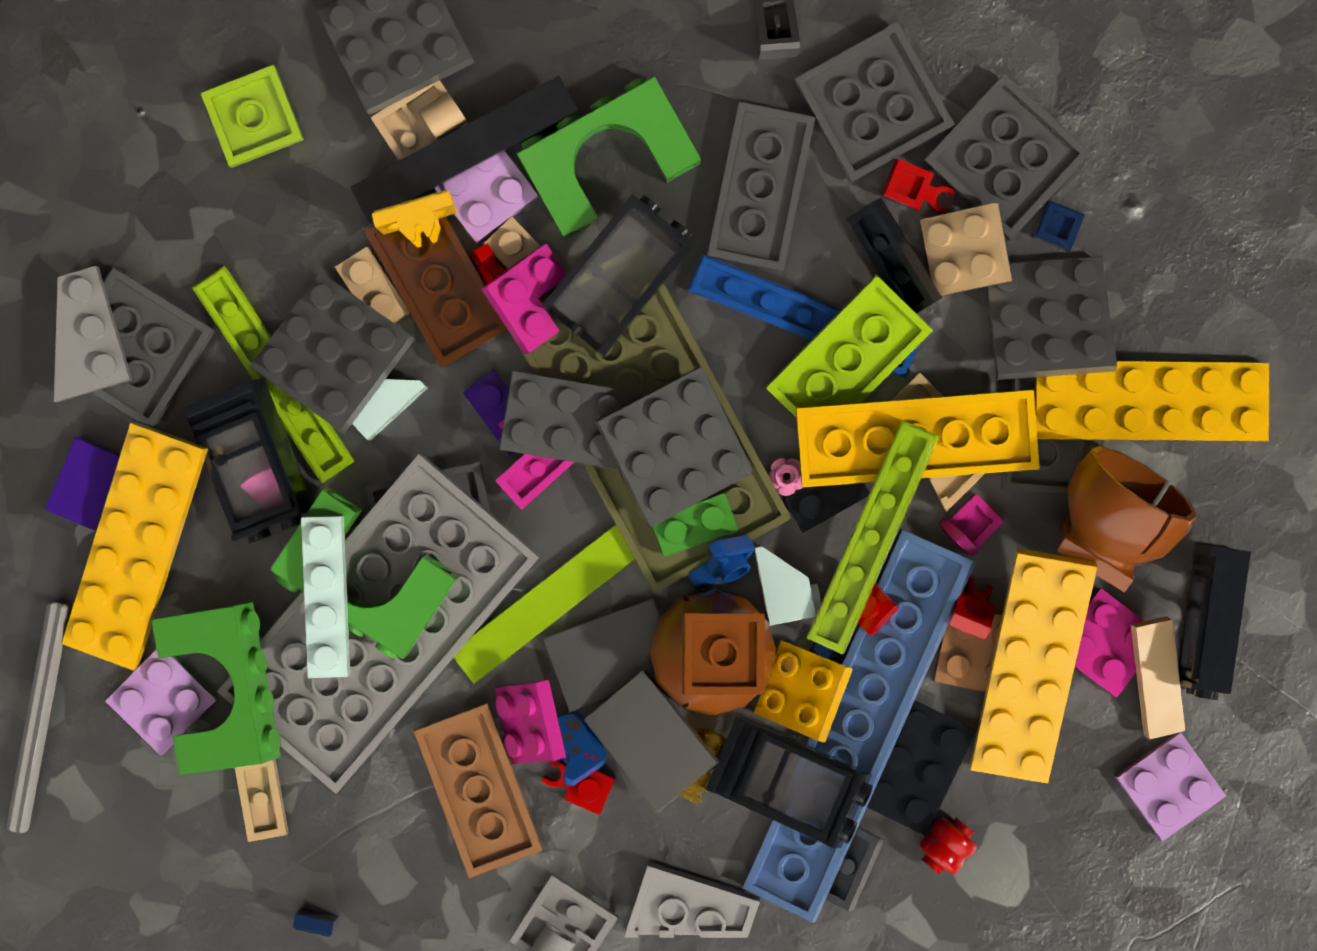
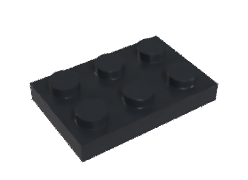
M915 700L867 808L926 836L977 730Z

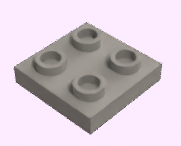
M552 873L509 942L523 951H597L617 920L618 915Z

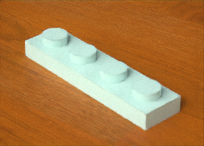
M344 515L301 517L308 678L350 676Z

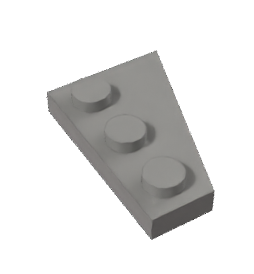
M93 266L59 276L57 278L54 402H61L131 381L132 376L99 267Z
M648 861L624 938H638V935H659V938H674V935H699L700 938H748L760 903V897Z

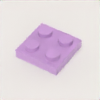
M505 151L435 188L437 192L447 190L452 194L459 213L454 215L477 244L502 226L511 216L514 217L539 198L538 194Z
M156 649L105 702L162 756L174 745L172 737L187 732L218 698L175 656L158 659Z
M1181 732L1173 734L1115 776L1161 841L1169 838L1226 797L1223 790Z

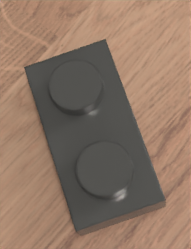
M860 827L857 828L827 895V901L847 911H854L885 839Z

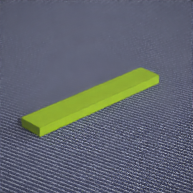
M223 266L193 286L192 289L252 379L264 378L254 371L250 365L270 340L272 334L228 268ZM265 379L283 426L321 483L326 482L356 462L333 426Z
M904 420L901 421L810 628L807 639L840 654L845 653L940 436Z
M617 525L609 529L466 642L454 656V659L473 684L635 560Z

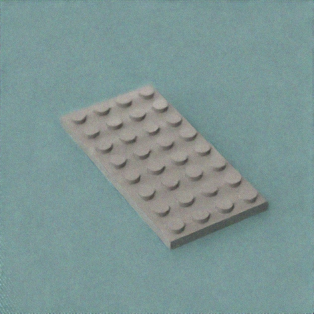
M421 453L416 456L345 540L347 594L364 603L378 604L392 600L400 592L421 558L427 554L460 575V578L411 652L404 659L399 656L392 659L381 653L375 647L377 642L365 633L360 637L349 631L350 676L308 678L304 592L299 594L260 640L261 649L267 660L266 677L268 688L274 699L273 716L275 727L280 734L281 747L335 794L341 790L540 557L536 551ZM229 677L217 692L233 705L234 686L231 677Z

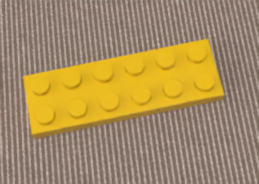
M1117 361L1116 370L1113 372L1034 377L1033 390L1037 439L1269 441V363Z
M1034 390L796 408L802 487L875 482L902 420L940 436L922 478L1040 469Z
M138 422L130 423L62 640L63 645L133 671L139 667L152 627L151 620L155 618L208 451L207 447Z
M1020 548L1016 549L972 752L971 771L1048 784L1096 576V561Z

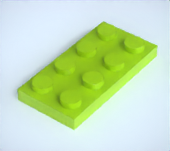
M875 274L765 387L795 417L796 408L862 403L933 330Z

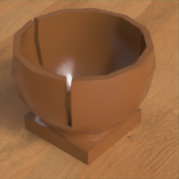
M1098 446L1092 449L1077 465L1067 487L1069 513L1059 527L1057 551L1067 557L1096 561V575L1121 591L1126 592L1134 580V567L1162 558L1168 554L1189 533L1197 514L1191 502L1174 485H1169L1159 503L1154 506L1169 481L1145 464L1120 451Z
M716 588L685 594L682 597L683 599L679 597L658 619L649 652L658 685L678 706L682 705L683 709L715 716L744 708L756 695H764V687L769 682L775 662L776 647L765 614H761L745 596Z

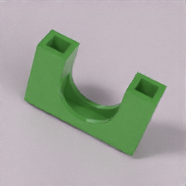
M644 76L627 84L624 87L626 93L612 100L610 95L593 103L590 106L592 112L578 119L576 115H572L559 122L555 126L558 131L550 136L543 138L542 134H538L521 144L523 151L517 153L518 158L564 240L598 222V217L575 176L577 153L583 143L592 135L608 129L624 130L635 135L648 149L666 183L701 164L700 156L655 77L646 81Z
M327 488L321 491L306 516L344 515V533L346 535L362 509L331 488ZM301 523L270 569L278 575L276 581L292 592H297L298 589L304 592ZM427 554L421 558L400 592L392 600L384 603L369 604L358 601L347 594L348 629L357 636L362 637L365 633L377 642L375 647L384 655L395 659L396 656L404 659L411 652L460 578V575Z
M253 602L170 615L151 620L158 659L192 653L207 654L217 659L226 668L234 686L233 708L229 717L221 726L192 730L172 737L179 775L263 764L280 758L281 738L275 727L273 716L274 699L268 688L266 677L267 660L261 649L259 638L260 621L254 610Z

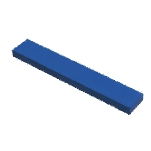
M703 254L688 289V292L808 340H811L841 310ZM918 346L891 373L906 378Z

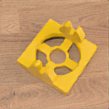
M444 190L373 211L372 218L375 227L383 235L399 230L417 248L422 247V232L425 233L426 237L430 238L433 244L437 243L441 230L438 219L459 213L452 194Z

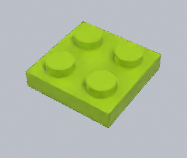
M274 65L201 93L230 168L304 140Z

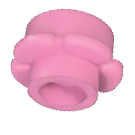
M779 458L771 464V472L768 475L778 494L790 496L795 493V490L803 488L801 485L800 462L794 458L789 460ZM784 473L790 474L789 480L783 479Z

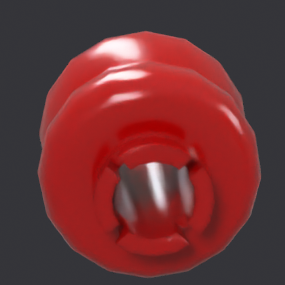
M955 817L952 823L946 818H940L935 823L932 832L920 841L919 847L926 854L921 860L939 875H941L943 870L952 875L958 873L963 866L964 860L976 851L977 845L970 839L975 832L957 817Z

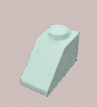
M385 379L352 424L367 440H372L427 390V385L420 380Z
M762 546L754 547L769 625L816 617L815 608L821 606L817 583L810 585L809 578Z

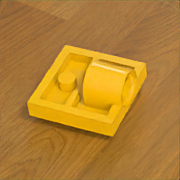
M781 640L776 652L769 682L764 687V695H760L753 714L825 743L853 669Z

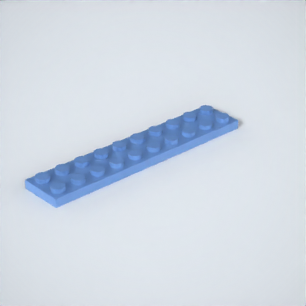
M902 530L878 583L883 591L900 608L873 636L867 634L859 626L843 662V665L853 670L826 742H820L809 738L807 746L872 775L869 784L873 785L869 800L864 807H858L853 819L857 822L855 833L948 627L956 601L964 591L976 562ZM801 757L778 810L823 830L845 776ZM773 820L743 889L811 923L816 922L852 839L848 844L843 843L842 848H831Z

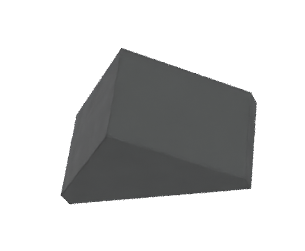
M754 0L758 60L798 57L800 37L794 0Z

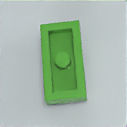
M725 493L700 501L653 526L664 557L738 530Z

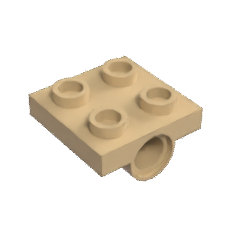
M440 80L386 107L371 117V120L398 160L468 124Z

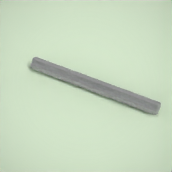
M49 602L44 618L6 823L7 830L16 833L27 832L31 821L62 654V640L70 611L69 605L61 602Z

